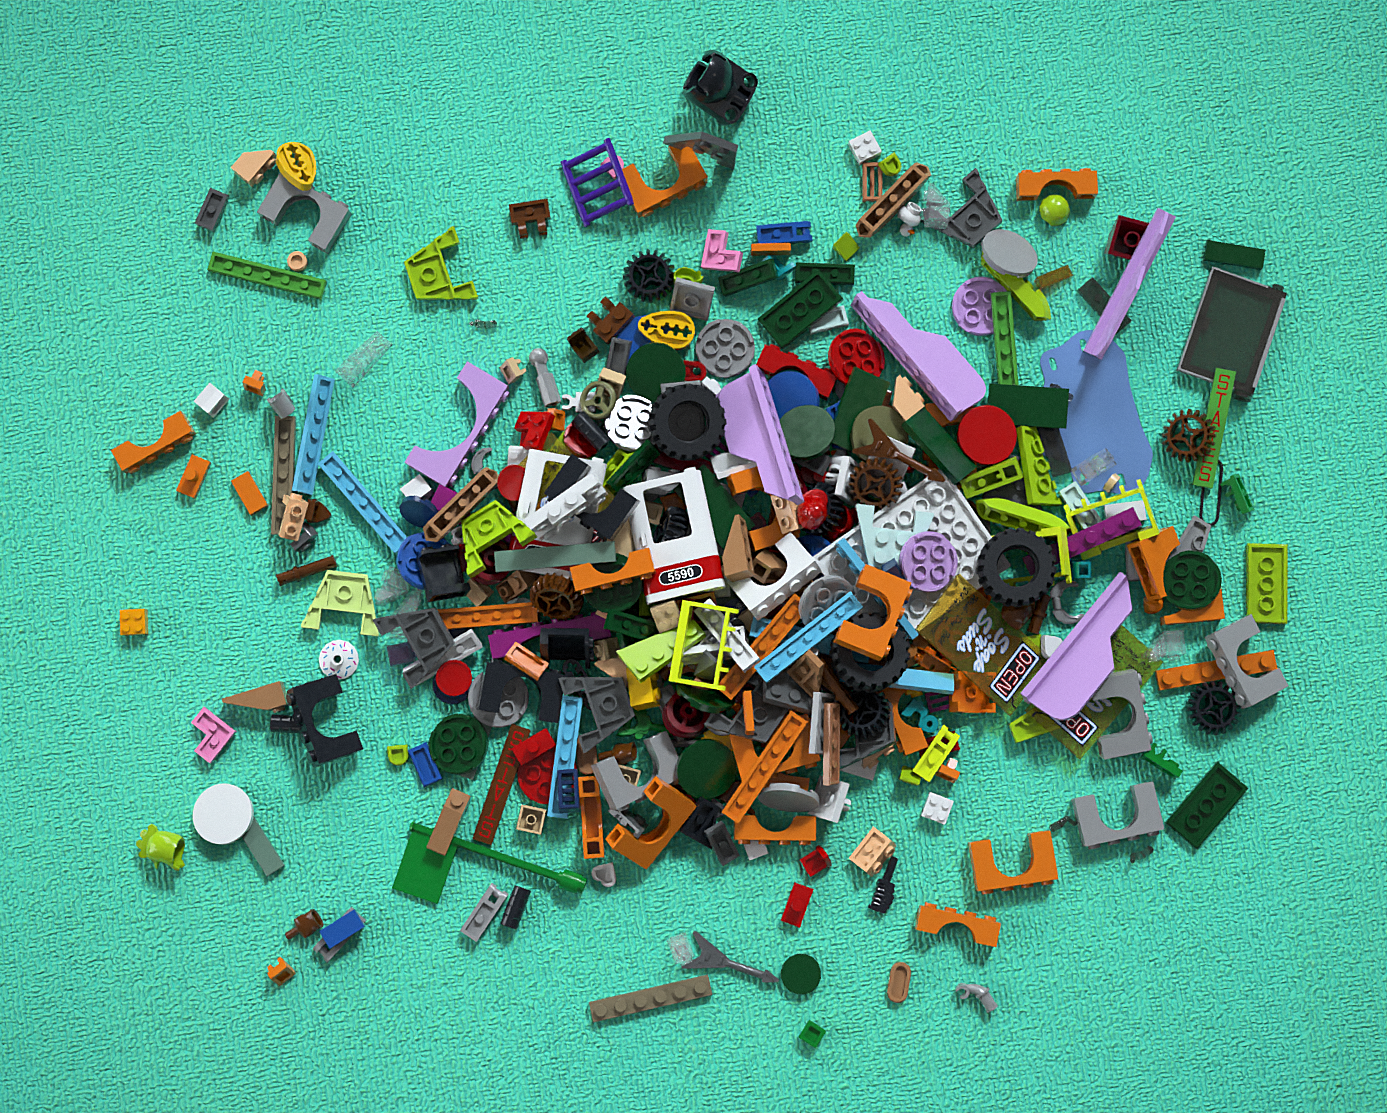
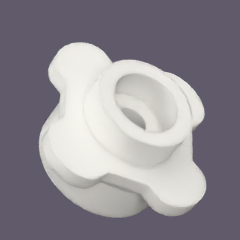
M462 526L451 531L453 535L451 543L453 545L464 544Z

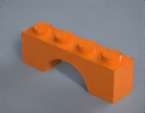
M1082 168L1079 171L1061 169L1060 172H1052L1051 169H1044L1040 172L1022 170L1016 176L1017 201L1037 200L1041 190L1050 185L1066 187L1071 191L1075 199H1095L1098 194L1097 171H1091L1090 168Z
M179 411L163 420V433L154 444L140 447L130 441H126L112 449L111 452L121 470L132 474L140 470L141 465L156 461L158 459L157 456L162 453L172 452L176 445L191 441L193 439L192 436L196 435L186 415Z
M650 548L629 552L625 566L612 574L601 573L594 569L590 563L570 567L575 591L577 593L581 592V595L593 593V589L601 588V590L613 588L612 584L619 582L621 585L630 584L633 582L632 579L639 577L640 580L650 579L652 574L656 573Z
M887 687L880 691V693L883 692L886 695L885 699H888L893 705L895 734L898 739L896 746L899 753L903 752V755L907 756L928 748L922 728L907 725L899 716L898 701L907 689Z
M595 776L578 777L584 859L605 857L600 785Z
M744 815L739 824L734 821L733 840H738V844H750V840L758 841L759 845H771V841H779V845H791V841H799V845H811V841H816V816H795L785 830L772 832L763 828L755 815Z
M925 902L924 906L919 905L914 929L937 934L944 925L951 922H960L969 928L975 943L997 947L1001 923L996 922V917L985 915L984 919L977 918V913L965 911L964 914L956 913L957 909L945 907L944 910L936 909V904Z

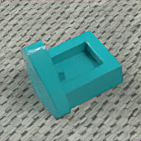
M776 255L767 256L763 260L774 259L779 277L777 280L785 279L797 266L793 261L784 266Z

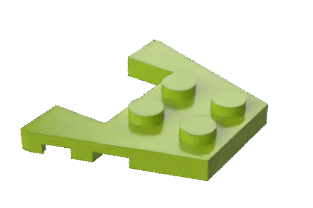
M454 226L447 229L448 231L441 236L439 235L432 243L425 248L423 247L404 261L417 300L479 299L473 280L453 287L441 250L460 244Z
M496 500L461 521L468 576L472 578L486 569L479 553L512 532L515 533L522 546L537 538L534 531Z

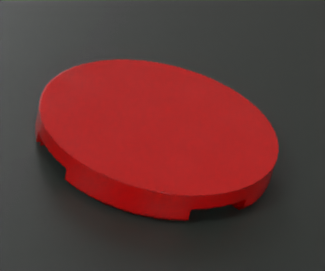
M845 330L837 335L830 344L828 351L830 368L837 379L847 385L853 367L860 368L877 377L884 370L885 357L880 343L864 330Z
M991 405L978 406L967 412L962 417L957 432V442L961 450L972 461L983 465H994L1006 459L1013 451L1017 439L1016 427L1011 417L1002 409Z
M556 746L523 766L519 763L518 783L521 790L528 798L540 804H549ZM576 762L574 765V769H578Z

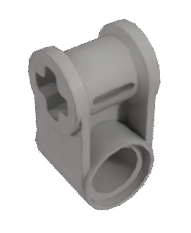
M283 388L273 398L266 399L281 419L287 417L295 410L293 401Z

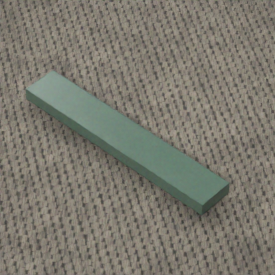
M615 541L494 552L496 572L575 566L585 563L617 562Z

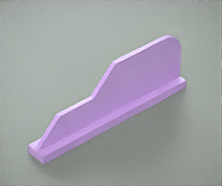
M1160 208L1156 209L1083 351L1102 360L1176 216Z
M862 291L856 294L851 307L950 422L982 400L986 392L983 379L946 336L914 329L892 303L868 298Z
M754 364L749 367V373L725 385L718 396L721 401L720 405L725 410L724 417L727 425L724 428V436L729 453L757 464L766 493L799 505L804 502L768 382L765 373Z
M1119 572L1023 689L1021 695L1026 703L1029 705L1033 704L1054 719H1071L1083 709L1114 671L1110 638L1133 611L1129 589L1130 584L1126 575Z

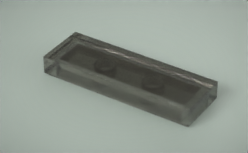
M1092 277L1077 292L1101 317L1110 296ZM1125 315L1116 334L1132 321L1127 315Z
M1037 427L1052 478L1071 473L1072 468L1059 428Z

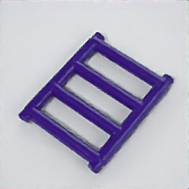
M606 138L603 144L569 161L562 160L560 162L584 227L590 226V222L625 205H634L631 192L610 138ZM607 151L610 162L574 179L570 168ZM614 169L617 177L616 180L582 197L580 196L577 186ZM618 187L621 188L623 198L587 215L584 207L585 203Z

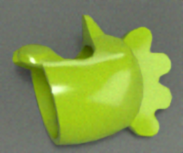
M150 824L148 830L144 829L140 832L142 839L136 842V846L141 849L138 854L140 858H149L153 861L156 869L159 868L161 862L169 865L176 871L185 866L182 860L185 839L182 836L168 831H159L154 824Z

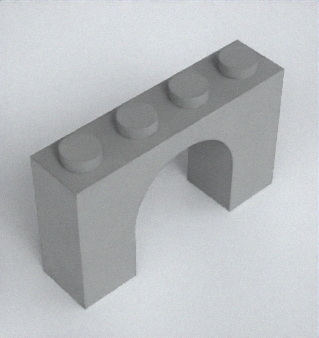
M280 172L257 213L260 217L278 226L285 212L294 202L310 200L320 207V220L308 241L312 246L328 254L352 215L348 209L349 206L342 201L335 202L331 200L332 197L323 191L321 193L315 191L314 186L308 191L299 190Z
M1252 614L1242 617L1205 637L1207 646L1212 651L1217 666L1222 670L1227 685L1235 692V700L1238 705L1242 706L1241 709L1253 706L1288 687L1280 668L1269 671L1258 678H1253L1246 675L1238 665L1237 650L1240 644L1261 632Z
M1134 669L1111 673L1091 698V700L1095 701L1115 696L1124 697L1128 700L1132 709L1131 720L1125 729L1117 733L1096 737L1099 755L1104 760L1151 750L1150 744H1153L1151 732H1148L1147 729L1149 717L1147 712H1144L1143 707L1146 704L1144 693H1141L1140 690L1142 678L1140 673H1137Z
M667 731L660 732L643 740L653 763V773L650 780L641 787L630 784L624 778L614 756L591 766L610 810L618 809L621 812L630 807L629 803L633 801L639 803L647 799L643 791L655 776L671 786L679 783L676 775V764L679 757Z
M1153 781L1130 786L1135 814L1131 823L1120 830L1110 829L1101 821L1094 794L1072 798L1071 801L1082 846H1088V849H1095L1101 847L1100 843L1108 842V845L1120 843L1122 838H1127L1128 841L1140 839L1139 835L1147 833L1148 837L1158 835L1159 830L1164 829Z

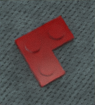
M520 412L514 429L517 432L527 433L522 444L523 448L526 450H542L555 419L551 412Z

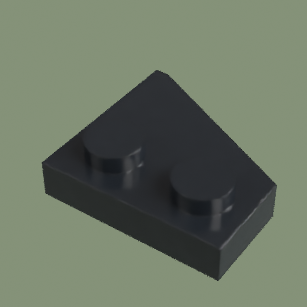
M700 796L695 804L697 807L683 823L679 831L712 850L704 831L716 824L719 807Z

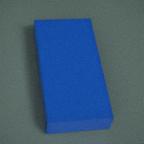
M427 742L408 750L423 787L443 779L435 761L430 756Z
M354 909L319 932L329 949L364 928L365 925Z

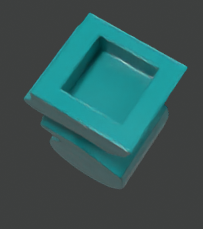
M1070 560L1072 578H1091V560Z
M911 699L899 714L903 717H909L914 712L918 713L916 726L917 728H922L923 732L931 733L938 728L937 718L933 715H927L928 709L925 708L922 701Z

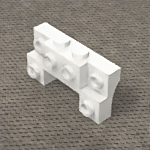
M590 473L524 520L540 540H549L556 534L555 531L558 530V525L561 527L566 524L571 516L582 513L589 504L591 506L601 504L606 500L605 496L608 493L593 473Z

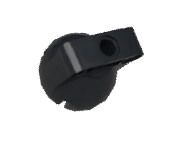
M710 49L702 56V61L708 63V65L701 61L694 65L683 85L684 90L682 94L691 103L715 118L720 125H730L737 122L743 114L756 90L758 79L753 73H748L721 52ZM744 78L748 80V87L744 84ZM726 111L730 114L729 120L725 117Z

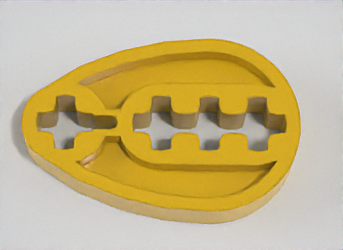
M298 142L282 144L276 154V165L279 171L299 190H310L316 175V160L313 152L309 147Z
M660 311L642 317L638 322L639 332L648 340L668 344L675 350H682L688 347L694 339V323L688 315L682 312ZM646 321H649L650 325L653 326L648 328V331H645L644 327L641 326ZM665 325H669L670 329H674L675 326H678L680 331L688 328L691 334H688L687 337H683V333H678L675 336L672 331L664 334V330L661 327L664 328Z

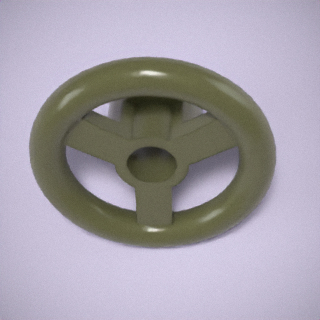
M595 381L588 384L580 396L581 410L585 411L589 417H592V420H601L608 417L616 405V393L613 387L604 381ZM598 387L597 394L592 399L586 401L588 393L593 388ZM605 389L609 392L610 398L604 395ZM595 406L597 409L602 410L603 413L593 414L587 407Z

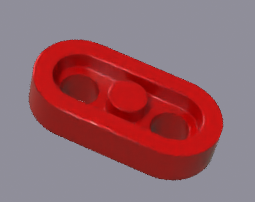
M684 360L686 367L685 381H702L707 373L705 365L699 361ZM699 368L700 374H694L693 369Z

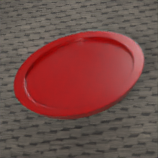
M509 465L500 472L497 486L503 497L512 501L519 500L525 468L520 465Z
M449 660L443 663L436 673L438 688L449 696L463 694L469 689L472 682L470 668L459 660Z

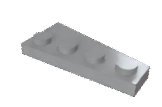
M1195 515L1192 516L1179 538L1180 545L1172 550L1166 562L1182 551L1193 550L1203 553L1211 525Z

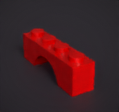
M764 345L756 365L765 374L773 377L782 370H796L806 375L818 390L819 398L828 400L837 380L831 369L818 368L816 363L810 360L802 361L798 359V355L792 352L786 354L780 351L781 348L776 345Z

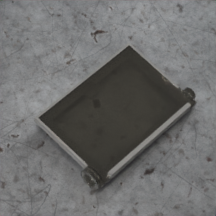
M1212 267L1176 371L1213 383L1215 368L1236 371L1231 396L1238 401L1251 402L1286 300L1287 293L1283 292L1284 287L1279 284H1273L1272 287Z

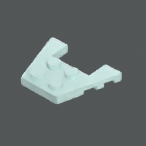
M855 504L866 561L868 565L875 568H881L882 565L895 558L899 566L900 552L906 541L917 533L927 531L934 517V513L915 511L913 532L877 528L872 526L875 506Z

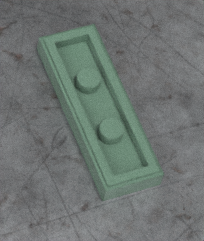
M253 817L250 829L246 831L242 838L266 876H269L285 866L256 818Z

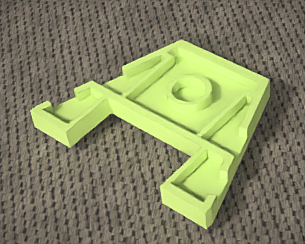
M327 570L316 592L317 594L308 609V613L301 623V628L320 630L322 610H335L363 614L360 634L379 637L380 633L373 622L376 618L368 575Z

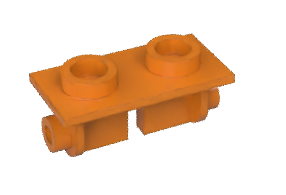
M928 646L925 649L917 647L921 652L914 656V660L923 668L929 670L933 664L932 672L949 673L951 669L957 670L951 666L953 662L943 656L941 659L935 656L937 652Z

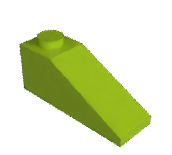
M1015 456L963 478L960 484L966 499L1019 480L1023 478V473Z

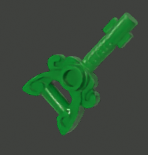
M634 708V717L637 723L635 728L631 729V718L623 724V727L616 734L619 737L634 735L636 740H640L649 730L656 732L667 731L669 737L673 738V734L666 729L665 725L651 723V718L647 715L646 709L637 711Z

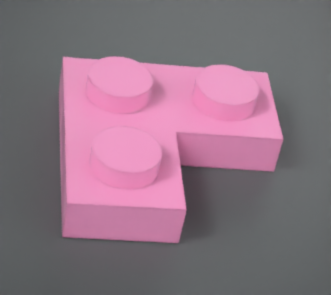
M708 229L701 268L740 272L743 253L741 251L726 250L729 235L727 231Z
M203 707L191 722L206 734L194 751L209 763L214 761L237 732L206 707Z

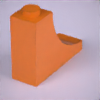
M1174 526L1161 528L1158 535L1141 541L1138 539L1127 545L1148 601L1167 596L1163 582L1164 566L1172 550L1180 545Z
M1220 589L1216 599L1203 609L1195 611L1181 609L1172 615L1161 617V626L1225 619L1222 589Z

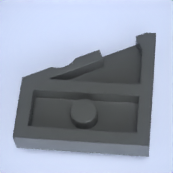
M630 808L621 812L618 809H609L608 812L624 827L629 826L635 831L633 835L637 839L648 826L645 823V818L639 814L634 815L629 811Z

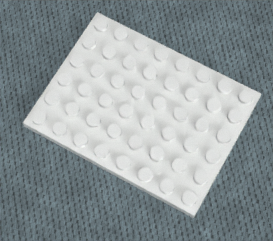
M940 469L938 471L946 479L944 482L928 480V477H926L900 495L896 503L891 502L890 507L885 506L873 516V527L913 532L915 511L934 513L927 531L944 535L956 550L958 558L955 576L952 577L943 589L936 592H922L911 586L909 588L912 590L908 603H904L902 607L905 608L904 616L917 632L945 613L950 605L955 603L954 600L956 601V598L958 599L956 604L959 603V600L961 602L963 599L960 597V593H964L965 599L982 587L978 582L979 576L976 574L977 559L983 546L992 538L958 487L953 485ZM857 525L812 558L822 570L823 576H839L851 584L857 595V600L863 606V609L855 615L859 616L865 612L869 614L876 612L880 613L881 617H884L887 610L883 605L880 607L873 599L874 594L855 587L859 574L855 575L848 566L850 562L847 558H842L836 551L838 547L835 543L845 538L863 563L867 564L861 529ZM1004 554L998 560V574L1011 566ZM964 587L966 588V591H968V594H967V595H965V594H966V593H965V589H964V591H963V588H964Z

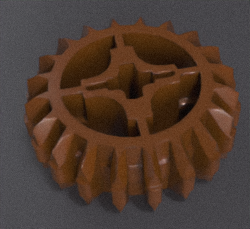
M1188 409L1187 414H1185L1183 410H1180V417L1175 413L1172 414L1175 420L1167 419L1170 426H1163V429L1168 432L1162 434L1163 438H1167L1162 443L1165 446L1169 445L1166 448V452H1172L1171 457L1173 458L1178 456V461L1182 462L1185 457L1186 462L1190 463L1192 457L1197 462L1198 455L1205 458L1206 456L1203 452L1205 450L1209 453L1211 452V449L1208 448L1209 444L1215 445V442L1210 439L1216 438L1217 435L1210 432L1216 428L1215 426H1209L1213 421L1211 419L1206 420L1207 415L1205 413L1200 415V411L1196 410L1193 414L1192 409ZM1188 420L1198 421L1203 428L1192 429ZM1181 424V432L1174 437L1177 427ZM1188 431L1193 434L1190 436V441L1187 438H1185L1186 436H1188ZM1204 434L1202 443L1199 447H1197V439L1202 437ZM1186 442L1190 451L1179 450L1175 443Z
M878 457L874 458V463L871 458L866 459V464L863 461L859 463L860 468L854 467L855 473L850 474V478L855 481L848 483V485L854 486L849 491L850 493H856L853 500L855 501L859 498L861 501L858 504L865 503L866 505L875 506L874 512L877 511L878 506L882 510L885 505L890 507L891 501L896 503L898 501L896 496L902 494L897 488L903 487L902 483H897V481L902 479V476L896 477L895 475L899 472V469L897 468L892 471L891 468L894 464L891 462L886 466V459H883L880 464ZM870 469L881 470L885 475L877 476ZM864 473L866 475L865 479L867 480V486L862 490L861 478ZM890 479L891 491L887 496L884 484ZM883 480L878 487L869 489L874 482ZM874 493L881 497L882 500H874L866 495Z
M554 572L553 575L549 573L540 575L533 582L530 589L532 607L537 608L538 613L542 612L543 617L549 616L551 620L553 618H556L558 621L561 619L567 621L568 618L573 619L575 615H578L584 603V596L581 595V592L577 593L570 577L565 578L563 574L558 576Z

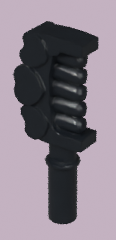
M890 857L883 879L878 878L877 880L879 882L877 884L878 887H876V892H874L872 897L873 901H871V905H868V908L884 914L889 909V905L893 903L894 895L892 893L895 892V884L890 881L893 877L898 858Z

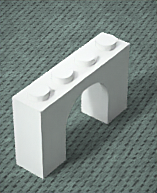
M791 532L775 544L782 556L787 560V570L779 581L768 586L757 585L750 578L736 582L727 581L757 621L822 572L816 561Z

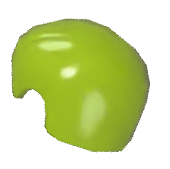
M1060 195L1047 196L1039 206L1041 218L1048 222L1050 226L1064 224L1070 215L1068 202Z
M687 267L678 268L673 275L674 285L677 277L701 284L704 276H701V271H695Z

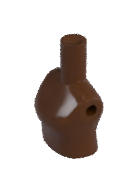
M634 741L630 743H617L611 751L599 753V760L602 761L614 756L619 765H626L629 761L636 760V744Z
M311 909L294 919L295 927L286 932L285 936L288 940L298 934L307 938L323 927V921L315 909Z

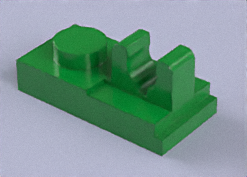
M1239 473L1230 476V479L1220 484L1221 487L1226 485L1232 487L1228 493H1225V496L1229 497L1235 494L1236 500L1234 503L1239 512L1241 511L1242 514L1255 510Z
M1156 743L1151 744V750L1141 754L1140 758L1174 779L1179 778L1183 770L1178 768V763L1170 759L1168 761L1163 759L1167 752L1166 749H1162L1159 754H1155Z

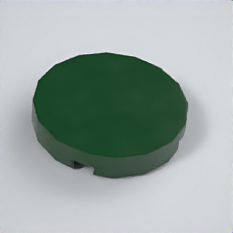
M797 953L789 956L784 961L781 968V979L784 986L790 992L807 994L818 986L821 979V969L818 962L812 956Z

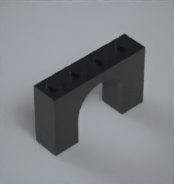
M571 454L544 492L548 496L547 501L550 502L582 480L591 467ZM621 488L605 510L599 513L583 511L578 515L574 514L571 518L576 516L581 519L579 524L588 530L592 527L598 531L595 535L606 541L609 539L613 541L640 501Z
M490 659V662L484 663L476 710L499 713L504 686L515 677H525L530 679L539 691L536 720L558 723L563 698V691L558 678L566 677V675H561L560 670L550 669L549 672H544L537 681L511 663L510 665H504L502 660Z
M337 674L292 687L287 691V703L289 706H292L294 722L299 726L301 732L300 739L307 748V759L309 763H312L313 768L363 750L357 730L338 737H327L318 732L313 724L312 711L315 705L343 693Z

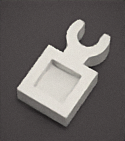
M576 392V398H572L568 394L562 395V399L570 401L569 405H563L562 409L567 411L576 407V413H581L580 396L582 392ZM589 392L586 401L592 399L596 392ZM595 406L587 407L591 413H596Z

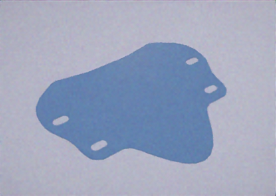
M1093 330L1081 331L1072 336L1063 345L1044 352L1040 359L1045 379L1043 387L1069 389L1066 429L1036 427L1044 448L1042 454L1065 463L1070 469L1073 482H1077L1083 493L1105 491L1103 486L1115 473L1117 475L1123 474L1126 483L1124 489L1129 491L1138 488L1136 480L1141 479L1142 484L1146 481L1152 463L1153 452L1141 426L1131 392L1126 356L1113 340L1102 360L1087 352H1083L1080 340L1084 339L1087 344ZM1051 357L1056 361V370L1051 369L1049 363ZM1082 472L1087 473L1089 479L1088 485L1083 484L1081 477ZM1119 481L1111 490L1112 493L1121 494Z

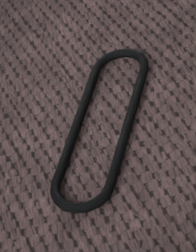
M1218 460V463L1220 465V477L1217 513L1215 521L1212 523H1208L1211 526L1215 525L1218 522L1220 513L1222 489L1220 484L1222 483L1223 464L1220 460ZM1202 487L1199 517L1202 520L1205 487Z

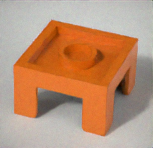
M949 672L954 674L953 695L949 694V712L996 713V703H989L988 687L989 683L996 677V672Z

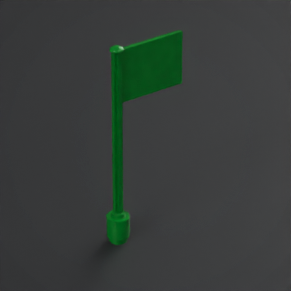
M412 821L409 826L411 834L392 888L438 904L457 847L555 880L559 884L558 888L574 894L583 893L587 878L568 869L558 873L455 836L446 855L443 856L426 848L434 829Z

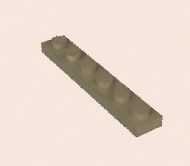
M275 416L272 535H278L286 509V505L282 502L284 495L290 496L291 493H294L292 486L295 471V416H287L282 419L279 416Z
M708 974L590 1001L589 1005L593 1022L709 996L712 995Z

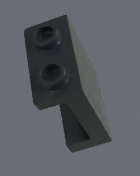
M445 544L440 548L425 547L416 557L428 602L465 597L470 592V584L464 581L457 555L460 549L459 545Z
M541 628L540 655L543 660L549 663L547 669H550V660L568 659L585 660L586 669H590V662H594V650H592L593 637H590L589 628Z

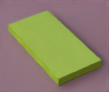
M1247 543L1246 616L1252 614L1255 622L1258 624H1287L1288 544Z

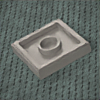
M677 277L670 311L682 312L690 317L708 321L715 287Z

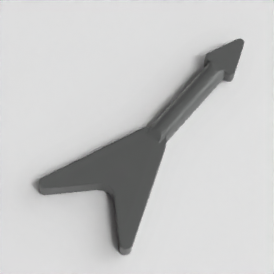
M693 931V935L702 953L699 957L682 964L681 967L683 969L728 967L760 978L762 982H779V979L768 970L762 971L730 960L701 934Z

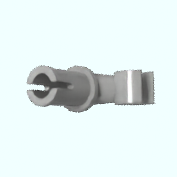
M959 983L956 986V992L959 989L965 990V993L960 995V999L967 998L969 994H975V997L979 998L987 1013L998 1007L989 993V987L985 988L978 984Z

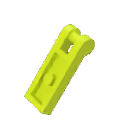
M943 724L912 771L927 782H930L960 738V735L957 733L953 734ZM943 736L949 740L947 745L940 741Z

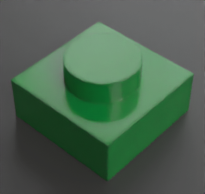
M809 1019L798 1037L816 1048L826 1030Z

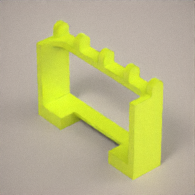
M1141 479L1136 480L1138 488L1125 491L1124 486L1121 485L1119 486L1121 494L1106 498L1105 493L1101 492V501L1087 505L1085 498L1081 499L1083 507L1070 511L1068 504L1064 505L1072 534H1075L1078 531L1072 516L1140 493L1152 524L1117 536L1080 553L1082 560L1100 555L1105 549L1138 538L1141 541L1159 534V528Z
M1059 526L1035 531V535L1038 537L1042 536L1044 539L1058 537L1061 572L1056 573L1054 578L1065 576L1066 583H1072L1066 528ZM1033 576L1004 579L1003 581L1010 586L1016 587L1015 583L1025 581L1029 583Z
M682 600L669 681L726 690L725 686L719 685L721 671L729 672V668L722 667L724 651L732 652L733 649L725 647L728 631H736V628L729 627L731 613L738 614L739 609ZM693 606L726 612L713 684L681 678L684 664L682 659Z

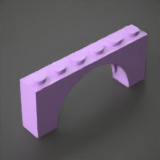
M468 361L457 379L471 392L476 403L477 416L472 432L461 444L444 451H429L414 446L405 460L407 466L447 488L455 484L458 478L456 474L459 469H464L468 462L466 458L469 453H473L479 444L477 440L481 435L484 436L489 428L487 424L491 418L495 419L500 410L498 409L500 403H504L510 394L508 392V385Z

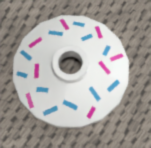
M335 640L326 644L319 656V664L323 673L327 676L337 674L338 680L351 676L359 663L358 652L355 647L343 640ZM336 656L341 657V661L339 663H336L334 661Z

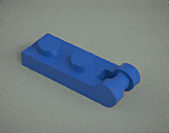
M801 221L756 225L758 243H810L813 241L812 235H810L811 222ZM796 230H802V235H797Z

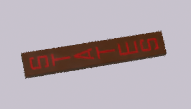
M511 724L472 839L490 845L493 844L520 763L511 748L528 739L531 732L530 729Z

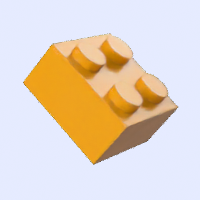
M147 609L120 610V635L148 634Z

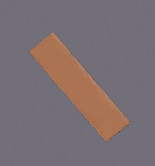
M840 702L824 703L823 785L826 786L839 784Z

